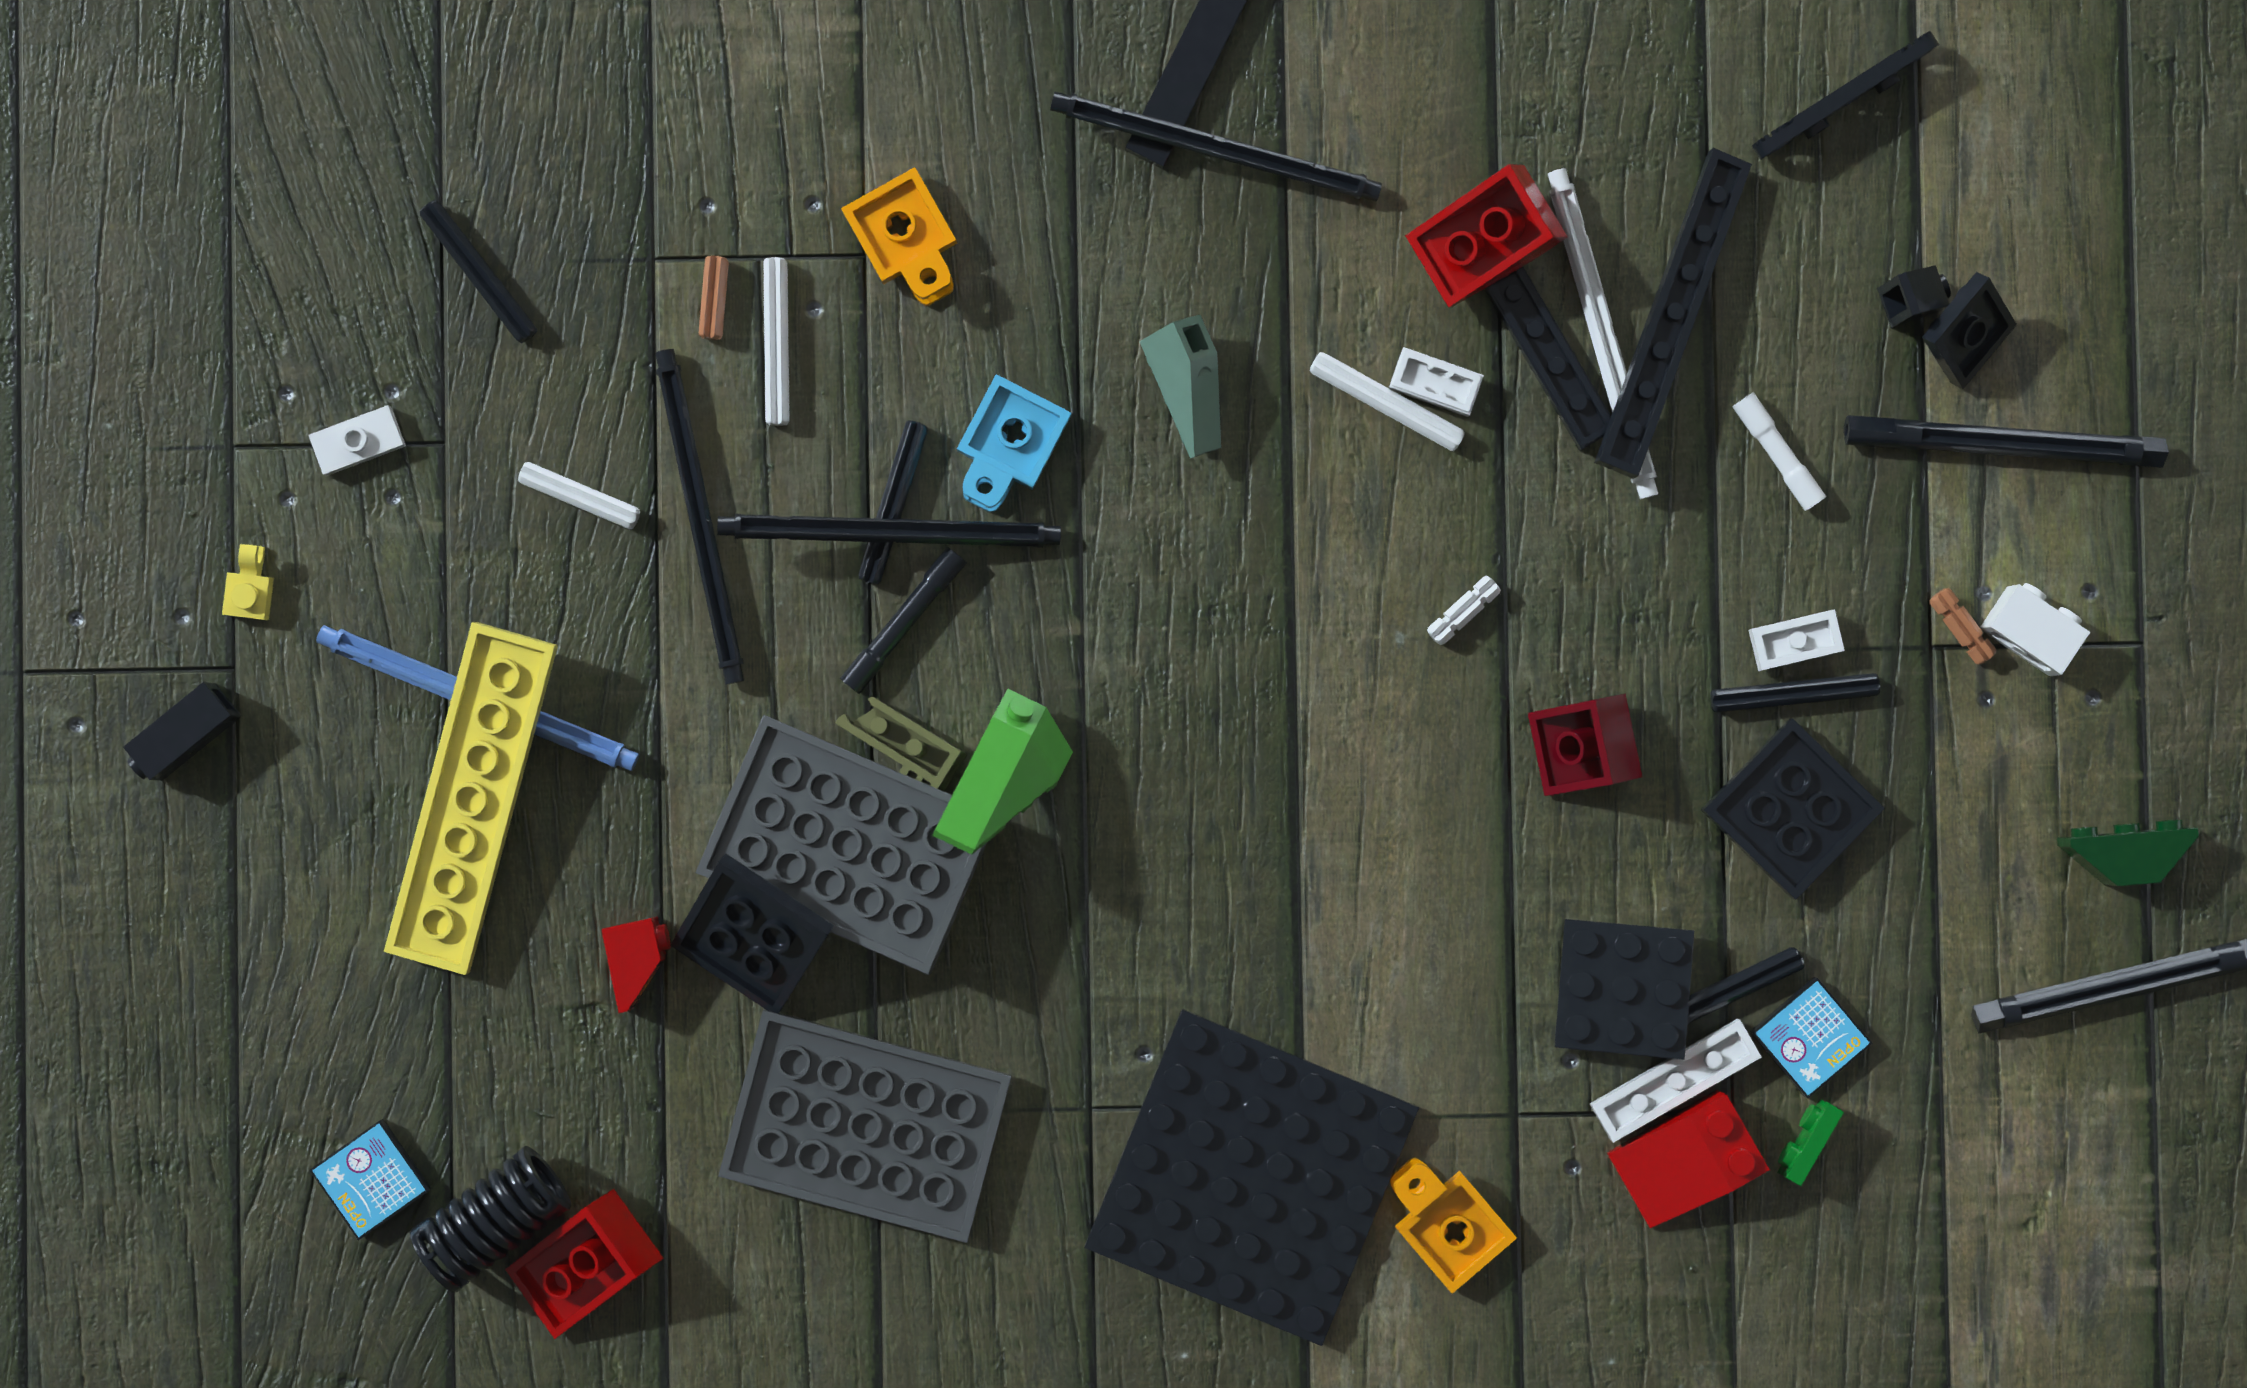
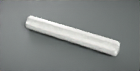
M771 257L764 260L765 418L768 425L784 426L789 423L788 266L784 258Z
M1320 352L1316 356L1310 367V372L1313 375L1450 451L1456 450L1464 437L1465 432L1463 429L1324 352Z

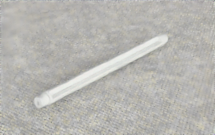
M1562 168L1548 173L1551 185L1549 193L1557 219L1568 236L1563 241L1613 413L1627 372L1617 336H1615L1613 330V322L1589 238L1584 228V220L1573 183L1570 184L1566 168ZM1649 449L1639 476L1634 479L1631 478L1632 484H1636L1640 499L1658 495L1654 480L1657 475Z

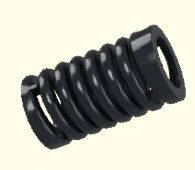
M524 1146L512 1156L514 1159L508 1158L504 1161V1172L500 1169L491 1170L488 1180L484 1178L476 1181L475 1189L467 1188L463 1191L462 1199L453 1198L449 1202L448 1209H438L435 1219L428 1217L411 1229L410 1238L419 1258L432 1276L447 1290L453 1293L458 1292L469 1283V1280L476 1279L482 1270L491 1268L495 1260L506 1257L508 1251L518 1248L522 1240L530 1239L536 1230L544 1229L548 1221L556 1220L571 1208L570 1198L562 1182L549 1164L529 1146ZM425 1241L431 1245L434 1251H432L431 1253L429 1252V1250L426 1247ZM438 1256L442 1263L448 1268L450 1275L446 1273L436 1263V1261L433 1258Z

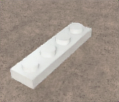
M1736 1019L1685 1049V1060L1668 1058L1591 1102L1590 1106L1609 1139L1614 1143L1760 1059L1761 1055L1741 1020Z

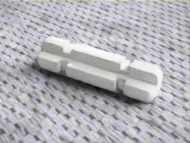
M1488 576L1483 577L1473 586L1474 590L1472 592L1470 590L1467 591L1444 613L1445 617L1443 619L1438 618L1428 627L1427 631L1435 642L1439 645L1445 644L1455 635L1454 631L1456 629L1458 631L1462 629L1484 608L1483 604L1485 602L1490 603L1500 594L1501 590L1493 579Z

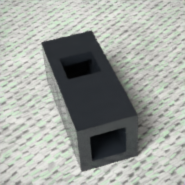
M202 682L123 746L130 755L127 762L132 770L142 779L148 778L149 780L163 781L242 717V715L216 683Z

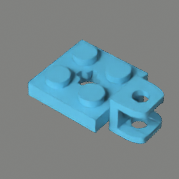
M996 374L957 447V452L973 459L963 481L964 499L992 513L1003 504L1014 481L1033 490L1072 413ZM1016 421L1022 423L1021 431L1026 435L1024 440L1016 439L1014 443L1007 442V434L1002 431L1005 425L1013 426ZM983 483H988L993 487L991 492L987 494L980 493L977 488Z

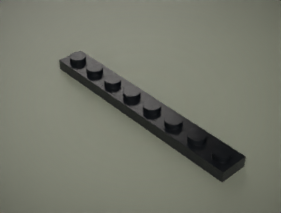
M1716 148L1708 152L1594 463L1633 479L1639 476L1751 169V163Z

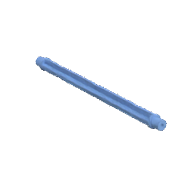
M325 625L321 627L316 642L331 648L332 653L339 654L451 700L457 679L456 676L351 634L346 630L339 629L337 631ZM540 711L535 735L601 761L613 768L619 766L629 771H633L639 754L626 749L624 744Z

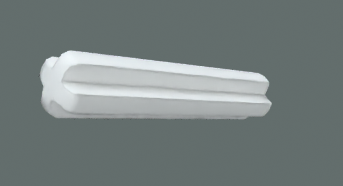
M526 462L519 473L518 481L521 484L627 529H633L639 519L640 510L637 507L533 463Z

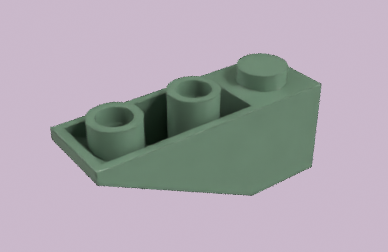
M1196 315L1174 321L1139 341L1190 458L1221 448L1217 351L1201 315Z

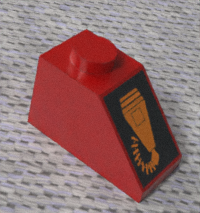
M658 916L601 929L618 1013L634 1009L666 960L665 950L671 949L666 924H659Z

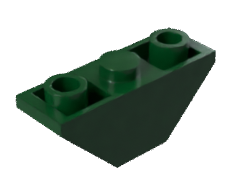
M2182 820L2156 821L2155 830L2140 831V823L2113 825L2114 833L2098 834L2097 827L2071 828V836L2058 837L2057 842L2058 847L2104 885L2160 883L2199 837V830L2195 827H2183Z

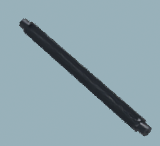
M1055 91L1050 110L1065 114V118L1068 119L1072 117L1348 194L1358 200L1362 197L1377 201L1380 195L1382 183L1366 179L1367 175L1352 174L1078 97L1075 93H1072L1070 96Z
M665 349L655 353L658 364L656 375L659 376L719 658L718 667L723 670L725 684H735L744 681L741 667L744 661L740 656L682 383L681 365H677L674 349Z
M735 514V517L718 516L717 535L734 536L735 539L885 541L960 545L992 544L1043 548L1044 545H1060L1061 527L1044 526L1043 522L1015 523L809 516L779 517L775 515Z

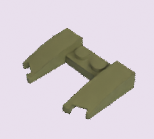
M873 696L868 698V701L874 709L853 722L847 714H843L836 720L835 724L903 765L899 773L939 790H946L967 755Z

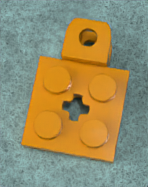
M915 167L841 208L883 285L903 275L914 297L924 306H929L953 292V280L940 253L956 245L957 240ZM899 216L902 221L906 219L911 221V224L907 227V234L900 236L898 233L891 235L888 232L893 226L891 221L893 217ZM928 277H936L934 283L924 284Z
M1411 1158L1392 1174L1390 1185L1400 1201L1410 1211L1395 1227L1452 1294L1517 1239L1460 1170L1443 1184L1423 1161ZM1413 1179H1420L1417 1187L1409 1188V1183ZM1464 1222L1466 1224V1227L1462 1230L1465 1238L1461 1242H1458L1455 1238L1449 1241L1445 1239V1235L1448 1233L1446 1226L1449 1223L1459 1224Z

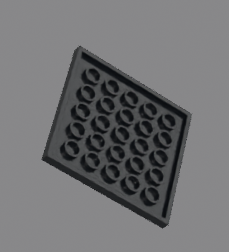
M1181 1009L1084 1248L1322 1346L1419 1107L1185 1009Z

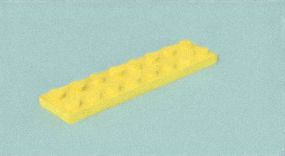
M479 622L471 623L384 952L463 975L470 973L558 645Z

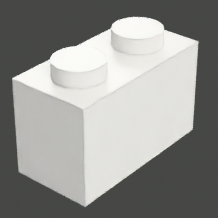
M2024 583L2023 586L2020 584L2008 586L1980 626L1981 630L2048 676L2062 675L2090 632L2080 626L2082 619L2075 613L2063 607L2057 610L2045 602L2047 596L2038 588L2028 583Z

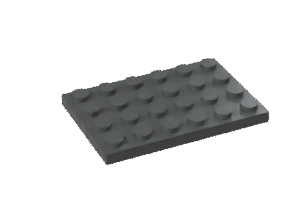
M763 715L695 873L709 879L717 863L726 853L833 924L832 933L931 975L987 843L971 855L932 836L952 797L951 794Z
M764 1009L718 1177L967 1243L1012 1075Z

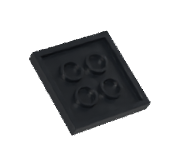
M1792 718L1754 754L1701 811L1791 899L1796 900L1885 808Z
M725 853L717 863L670 946L764 1009L779 1013L834 925Z
M1565 919L1554 1047L1685 1060L1694 930Z

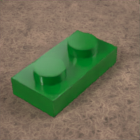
M1819 1099L1816 1106L1811 1104L1800 1120L1799 1126L1803 1129L1796 1141L1788 1142L1779 1156L1778 1163L1781 1167L1777 1173L1802 1186L1844 1112Z

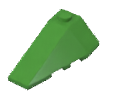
M1007 689L932 836L972 855L1002 831L1006 823L1020 812L1024 813L1032 806L1035 799L1045 791L1048 793L1057 785L1073 751L1047 707Z

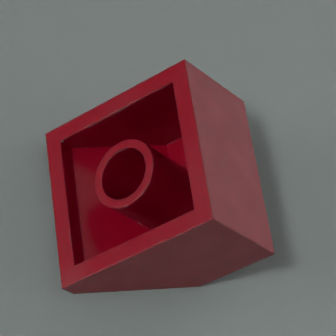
M1626 693L1528 713L1544 796L1612 785L1643 777Z

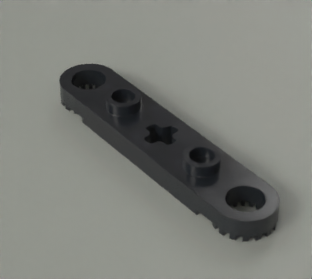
M1928 31L1913 41V46L1911 43L1907 44V46L1896 51L1799 113L1789 122L1771 131L1772 137L1767 134L1758 140L1752 147L1760 160L1768 157L1802 134H1805L1808 140L1830 126L1826 120L1827 118L1875 88L1881 94L1898 83L1901 79L1897 73L1939 46L1932 32Z

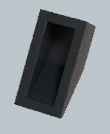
M1936 265L1898 274L1877 288L1891 328L1940 312L1949 305L1948 298L1951 296L1949 283L1943 274L1939 275Z

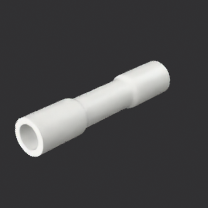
M1752 392L1732 406L1749 432L1760 442L1783 475L1784 482L1802 508L1806 511L1823 500L1826 495L1808 469L1799 462L1776 429L1775 422L1755 393Z

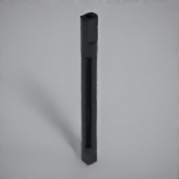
M1853 415L1846 416L1843 428L1845 445L1954 451L2119 463L2120 465L2163 468L2169 454L2166 438L2113 436L1961 425Z
M2247 938L1973 1005L1971 1017L1978 1034L2246 970Z

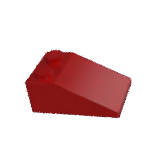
M1508 164L1405 235L1448 308L1457 305L1532 262L1568 238L1525 165Z
M1715 1090L1607 1152L1608 1157L1649 1228L1724 1196L1770 1170L1729 1097L1719 1090Z
M612 1189L584 1207L505 1270L550 1334L556 1339L663 1259V1256L615 1189Z

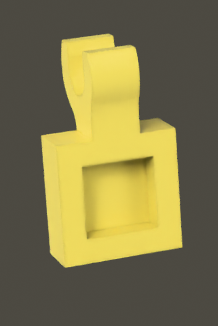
M240 544L238 555L240 574L227 572L222 615L269 620L274 578L261 576L265 547Z

